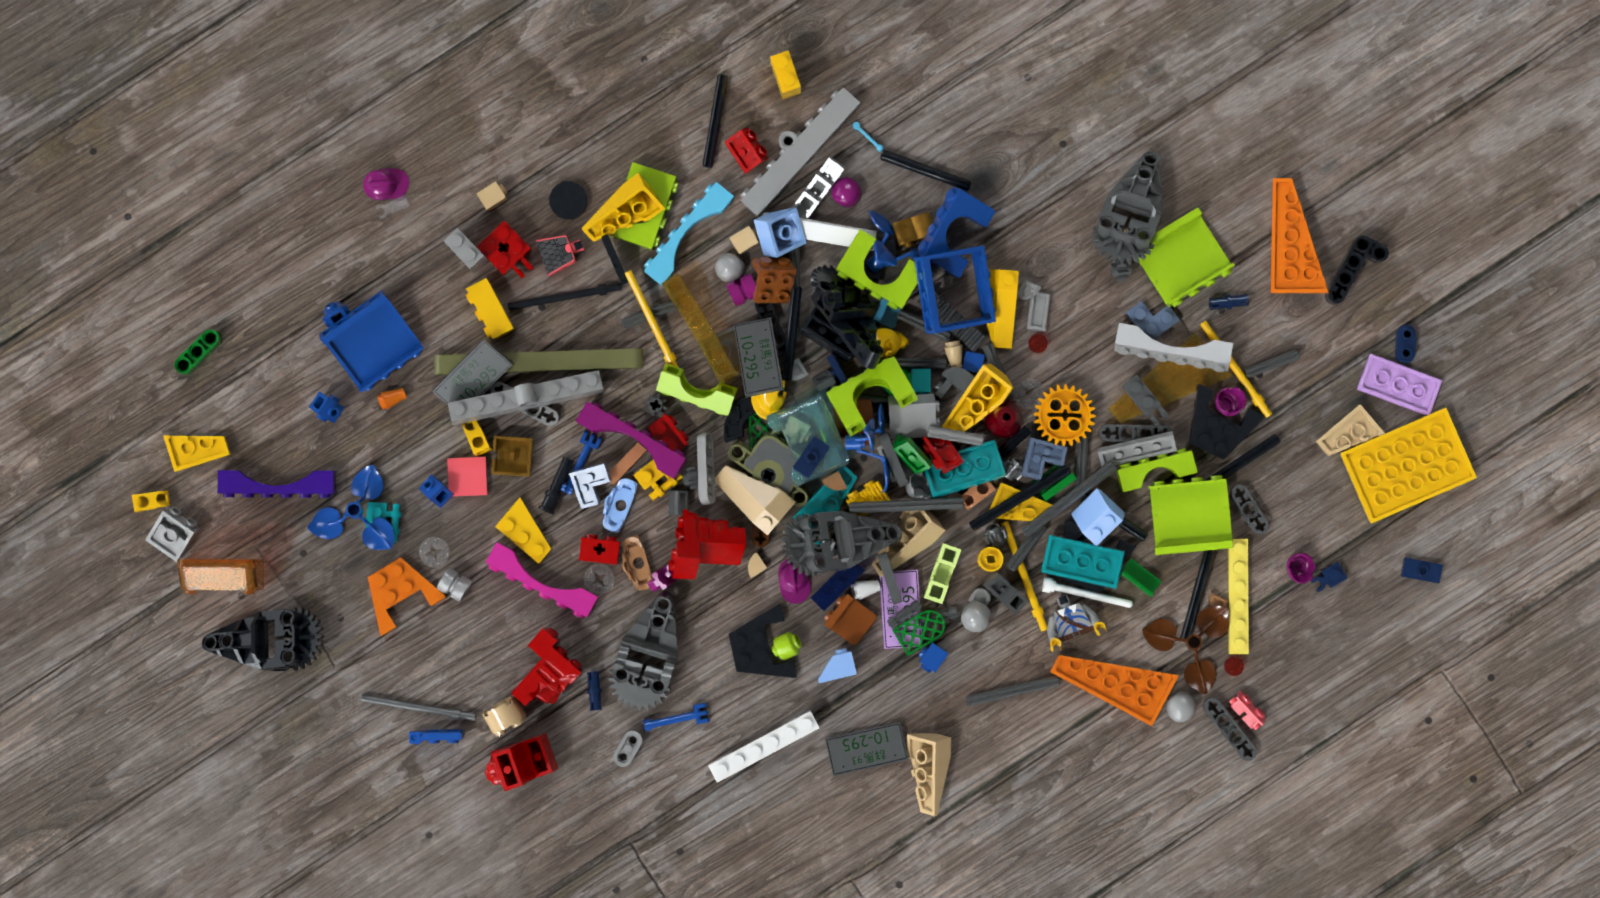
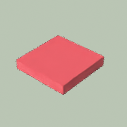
M486 457L447 458L448 489L453 493L452 497L488 495Z

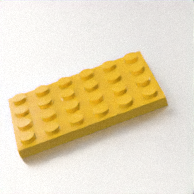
M1447 408L1438 410L1340 453L1370 524L1477 478Z

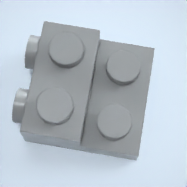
M167 507L162 511L145 540L177 562L188 545L192 543L200 528L196 526L197 522L194 519L182 516L180 509Z

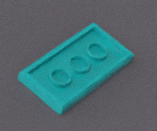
M995 439L983 443L982 446L975 445L957 451L964 463L946 474H943L941 469L937 470L933 463L931 468L925 470L933 499L1007 476Z
M1049 535L1041 572L1117 589L1125 552Z

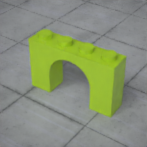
M632 162L627 181L639 173L651 186L665 209L647 222L632 224L633 227L628 229L627 227L621 228L609 237L653 251L654 247H658L661 238L658 236L660 229L665 227L667 218H664L666 210L670 211L673 200H670L672 192L676 193L679 182H676V176Z
M860 229L837 266V275L846 281L848 278L855 282L854 286L861 290L866 288L871 291L870 295L879 301L881 298L888 302L886 305L894 310L899 308L901 310L918 283L915 262L909 259L899 277L890 284L880 285L872 282L865 273L864 260L876 238Z
M894 356L882 360L875 369L867 368L862 374L849 378L847 382L831 388L826 393L850 437L866 427L857 409L858 397L865 389L872 386H883L889 389L901 409L918 400L915 391Z

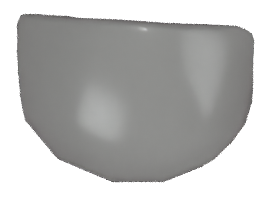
M732 252L721 255L715 265L717 277L724 282L738 280L745 269L742 257Z
M913 472L907 480V494L912 499H930L932 494L926 476L923 475V472L918 474Z
M979 601L968 603L963 608L961 614V622L965 629L971 632L984 631L990 622V609Z
M1177 692L1168 700L1166 711L1172 720L1183 723L1191 719L1195 714L1196 702L1190 694Z

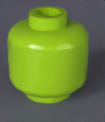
M786 632L774 638L772 651L776 657L779 656L782 660H787L798 655L802 645L796 634Z

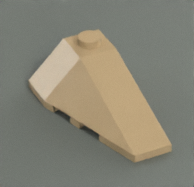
M725 466L715 477L716 484L752 523L766 535L773 530L796 502L782 489L767 485L764 481L751 478L747 474L729 466Z

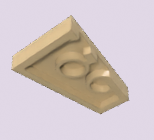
M1359 404L1315 442L1327 456H1330L1385 433Z

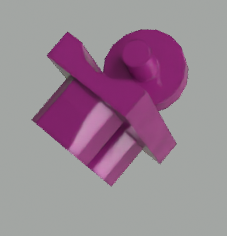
M668 564L652 574L653 579L647 584L655 592L660 588L662 590L666 589L677 579L672 578V571H669Z

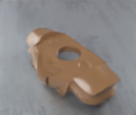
M638 535L630 536L622 543L624 552L622 553V569L627 574L628 579L632 580L637 590H648L650 587L647 583L653 577L644 545ZM638 557L644 561V566L641 569L634 566V560Z

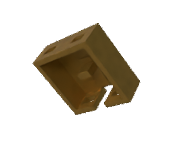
M494 436L493 451L498 452L497 459H492L491 474L531 477L534 439Z

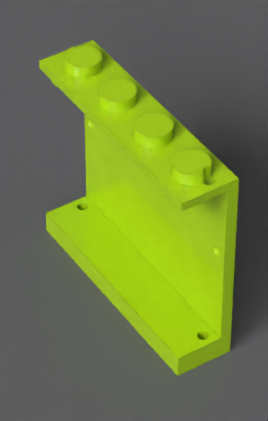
M1199 208L1194 209L1156 232L1152 243L1154 248L1149 249L1151 254H1145L1146 258L1144 260L1139 257L1140 265L1168 308L1181 305L1184 302L1183 299L1188 296L1190 298L1200 293L1199 289L1204 286L1207 288L1211 287L1216 283L1217 278L1229 276L1232 274V269L1235 266L1234 263H1230L1203 221Z
M1222 475L1210 476L1211 480L1203 481V477L1191 478V482L1184 483L1183 479L1172 480V484H1164V481L1153 482V486H1149L1156 546L1155 555L1233 548L1227 479H1222Z

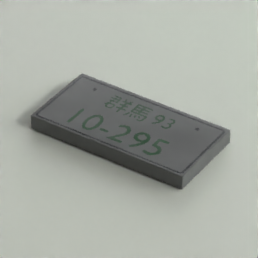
M766 318L733 325L746 398L784 390L772 319Z
M484 337L433 388L432 392L446 404L482 396L513 365V362Z
M900 722L825 738L833 777L908 760Z

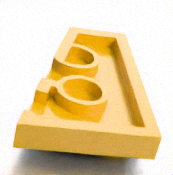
M163 435L174 472L231 455L225 436Z

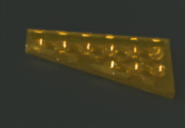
M1194 333L1179 347H1196L1204 343ZM1166 361L1160 362L1141 380L1161 403V406L1196 392L1198 383L1208 387L1232 377V375L1227 371L1217 372L1211 368L1200 369L1194 367V365H1178L1175 362ZM1127 393L1108 408L1119 423L1143 414Z

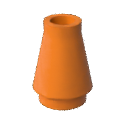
M403 388L380 392L381 394L377 395L382 410L386 408L388 410L407 398Z

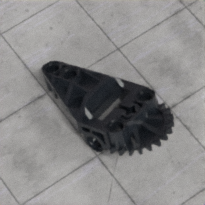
M823 265V268L818 266L810 275L811 285L816 287L811 297V300L814 302L813 304L828 320L833 330L839 334L844 344L859 362L866 368L875 369L883 354V348L880 346L881 341L876 340L877 328L873 319L878 310L876 307L877 303L870 302L868 298L869 290L866 288L861 290L854 286L855 282L848 278L846 281L837 275L838 272L832 265L829 268L826 265ZM840 307H842V308L856 307V308H857V309H851V310H839Z
M292 608V610L261 611L205 635L202 639V647L208 652L260 670L287 671L293 669L298 671L299 666L301 669H305V663L309 666L312 665L310 659L317 660L315 652L321 653L318 646H323L324 643L320 642L319 639L324 638V635L319 634V632L323 630V627H317L321 621L315 620V614L310 616L311 611L306 610L304 613V608H299V611H297V608ZM275 621V637L291 639L289 641L284 639L275 640V658H269L268 623Z

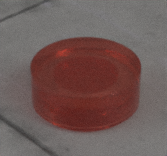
M1035 334L1028 341V347L1034 353H1042L1048 345L1046 337L1042 334Z
M1229 657L1224 663L1225 672L1231 676L1240 675L1244 669L1243 661L1238 657Z

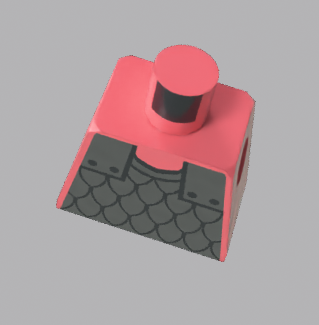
M567 235L536 241L549 277L576 263L574 254L584 250L580 239L570 243Z

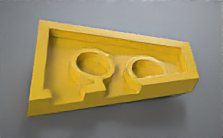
M1001 482L989 510L1019 493L1020 490ZM1032 496L996 519L1031 522L1052 506V504Z
M520 497L495 527L540 564L552 549Z

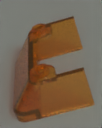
M177 559L181 590H185V594H197V590H243V594H255V590H264V559Z

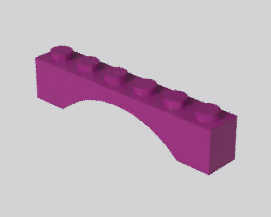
M588 401L586 402L576 419L579 425L593 433L616 432L634 438L649 451L660 472L677 480L688 462L684 458V453L677 449L674 451L668 449L669 445L660 439L656 442L651 439L653 435L645 430H642V432L635 429L636 425L627 420L625 423L620 421V416L614 412L606 413L602 410L603 406L595 401L592 404Z

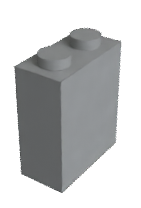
M458 228L444 240L449 248L474 273L488 261Z
M934 393L916 394L918 400L902 409L894 396H888L890 439H896V436L900 433L905 438L928 437L927 430L929 426L940 427L939 417L936 418V412H939V400L935 401Z

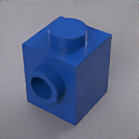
M432 474L419 487L428 499L440 508L453 495Z
M931 642L929 647H924L918 655L920 657L919 662L922 663L920 667L928 673L931 671L936 673L948 653Z

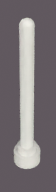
M1045 577L1043 581L1042 592L1050 593V591L1054 592L1055 590L1128 608L1133 606L1131 600L1059 584L1050 577Z

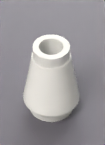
M878 580L855 581V584H851L854 599L859 598L861 600L881 590Z

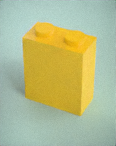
M789 50L770 56L771 67L782 99L801 94V85Z

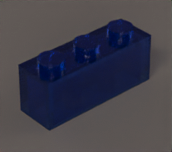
M856 564L849 569L836 571L810 598L825 611L865 570L859 564Z

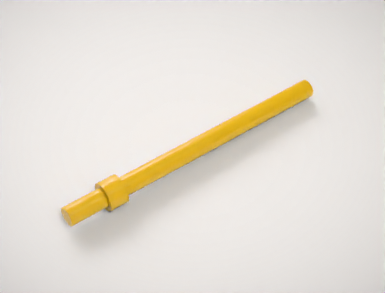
M632 270L625 272L629 284L665 355L663 356L665 362L678 367L677 358L674 352H671Z
M1206 320L1200 324L1211 341H1220ZM1231 356L1229 367L1253 399L1251 400L1253 404L1259 407L1266 418L1272 415V412L1265 404V399L1261 394L1257 393Z
M1007 521L1001 523V526L1006 528L1008 538L1006 539L1012 555H1014L1018 550V546ZM1022 562L1018 567V571L1033 609V617H1036L1042 632L1047 630V624L1043 616L1045 613L1038 603L1024 562Z

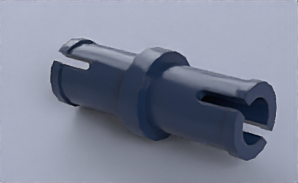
M1227 294L1225 297L1209 298V309L1227 308V310H1231L1232 307L1249 306V302H1247L1249 301L1248 294L1235 296Z
M599 671L587 672L589 687L587 694H589L590 711L602 710L600 695L602 688H600Z

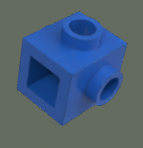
M340 301L336 303L331 302L325 306V310H323L325 317L322 319L326 326L330 327L347 315L350 310L346 304L342 306Z
M320 391L309 406L310 409L317 413L316 417L325 423L327 420L335 423L345 407L339 404L340 399L330 394L328 397Z

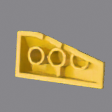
M637 173L621 185L582 227V230L594 242L606 234L608 236L615 234L616 230L627 227L628 229L633 227L632 224L643 220L646 222L663 211L665 207L651 186Z
M989 270L990 287L993 290V306L996 309V312H994L996 322L987 323L990 340L994 348L1012 349L1019 271Z
M993 364L983 365L942 427L966 432L1004 403L1014 388L1008 377Z

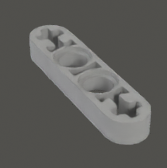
M496 382L491 387V393H496L495 388L501 387V385L504 386V391L514 388L503 382ZM546 405L539 407V411L536 414L529 413L528 409L521 411L547 426H555L559 422V414ZM543 407L546 408L544 412L548 415L554 413L553 417L556 418L554 422L550 421V423H547V418L544 416L541 419L538 418L542 413Z
M709 432L697 436L698 492L700 502L703 505L715 502L713 438Z

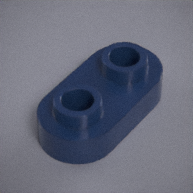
M1403 325L1396 331L1395 357L1400 363H1409L1415 357L1416 331L1410 325ZM1405 331L1410 333L1408 338L1404 336ZM1404 350L1409 352L1408 357L1403 355Z

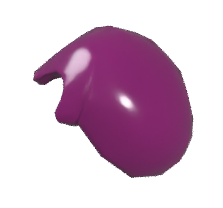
M848 177L838 179L831 189L833 200L844 208L855 206L862 196L859 184Z
M1238 387L1223 388L1215 398L1217 410L1225 416L1237 415L1245 408L1247 402L1245 393Z
M1295 553L1288 559L1286 571L1292 580L1305 584L1313 579V571L1316 567L1311 556L1306 553Z

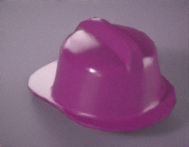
M378 169L366 175L363 181V188L367 196L374 200L395 199L407 192L409 180L408 176L400 169Z
M788 559L781 563L778 570L780 591L786 601L792 604H799L804 602L810 594V578L805 576V570L799 574V567L793 570L794 563H787Z

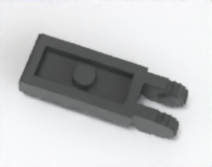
M1137 374L1121 386L1141 412L1156 427L1160 423L1151 413L1154 409H1157L1163 418L1168 419L1170 417Z

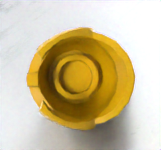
M877 328L876 340L881 341L880 346L883 348L881 358H890L900 348L904 349L906 345H909L908 339L902 333L887 328Z
M780 391L752 396V406L757 415L765 420L773 421L774 417L779 414V409L785 401L787 392L783 391V396L778 395Z

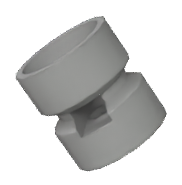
M449 567L436 589L445 594L450 592V596L453 599L461 602L469 590L472 580L465 576L458 577V572Z

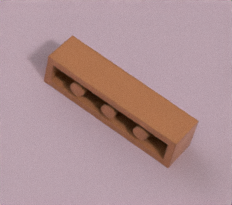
M639 442L610 471L611 483L613 485L647 451Z

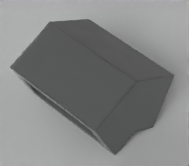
M669 491V515H682L683 509L688 510V491Z

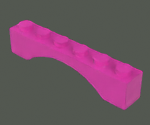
M496 542L485 562L489 564L488 568L498 573L500 570L506 573L505 577L513 582L516 579L523 583L522 587L529 591L533 589L539 591V596L548 601L550 598L557 601V606L565 610L567 607L574 610L572 614L581 619L584 616L588 617L599 598V596L584 588L558 589L539 582L524 569L515 551L499 542Z

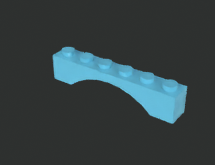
M719 183L710 184L704 191L706 195L703 199H698L693 204L692 208L694 210L690 215L686 213L681 219L680 223L682 225L678 229L674 228L668 235L670 238L666 244L662 243L656 250L658 254L655 258H650L645 263L644 267L646 269L644 273L663 287L674 273L676 252L686 233L703 219L723 213L734 200V196Z

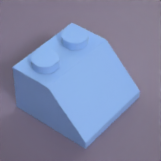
M796 207L770 212L754 220L764 256L777 258L806 244Z
M1097 487L1071 515L1081 532L1097 546L1123 521L1125 512Z
M847 648L835 650L836 654L830 657L818 677L819 683L857 674L851 650L847 651Z

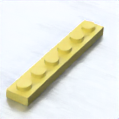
M1233 539V548H1228V654H1249L1248 539Z

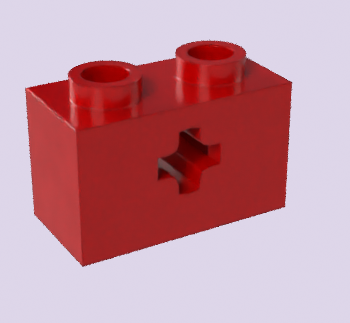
M586 534V538L581 537L579 560L618 565L621 542L617 541V537L605 536V540L597 539L598 535ZM600 543L605 548L601 555L595 550V547H598Z

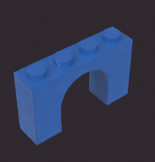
M952 187L947 192L942 207L937 210L936 218L928 227L927 235L919 244L916 255L924 256L951 251L946 242V232L953 220L964 216L973 223L987 228L995 210L965 191ZM961 256L930 261L932 265L957 278L961 277L969 262Z

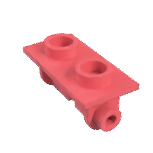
M1239 691L1236 698L1233 697L1229 701L1230 707L1239 716L1243 712L1246 713L1242 719L1251 729L1256 730L1260 725H1264L1266 720L1265 714L1261 709L1256 708L1252 704V700L1247 694Z

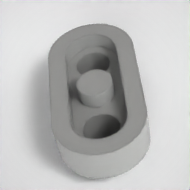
M631 730L624 735L613 755L614 762L618 766L625 767L632 762L643 741L639 732ZM634 736L637 739L636 743L634 744L630 743L629 741L630 737ZM621 753H625L627 755L626 760L620 759Z

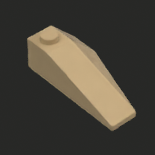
M929 510L902 512L899 517L901 521L898 524L901 530L900 539L878 552V554L887 553L892 570L932 545L946 531ZM876 556L872 566L879 576L883 577L884 575Z
M937 733L907 734V755L913 765V770H911L912 777L915 776L917 787L915 791L920 812L937 816L951 758V737Z

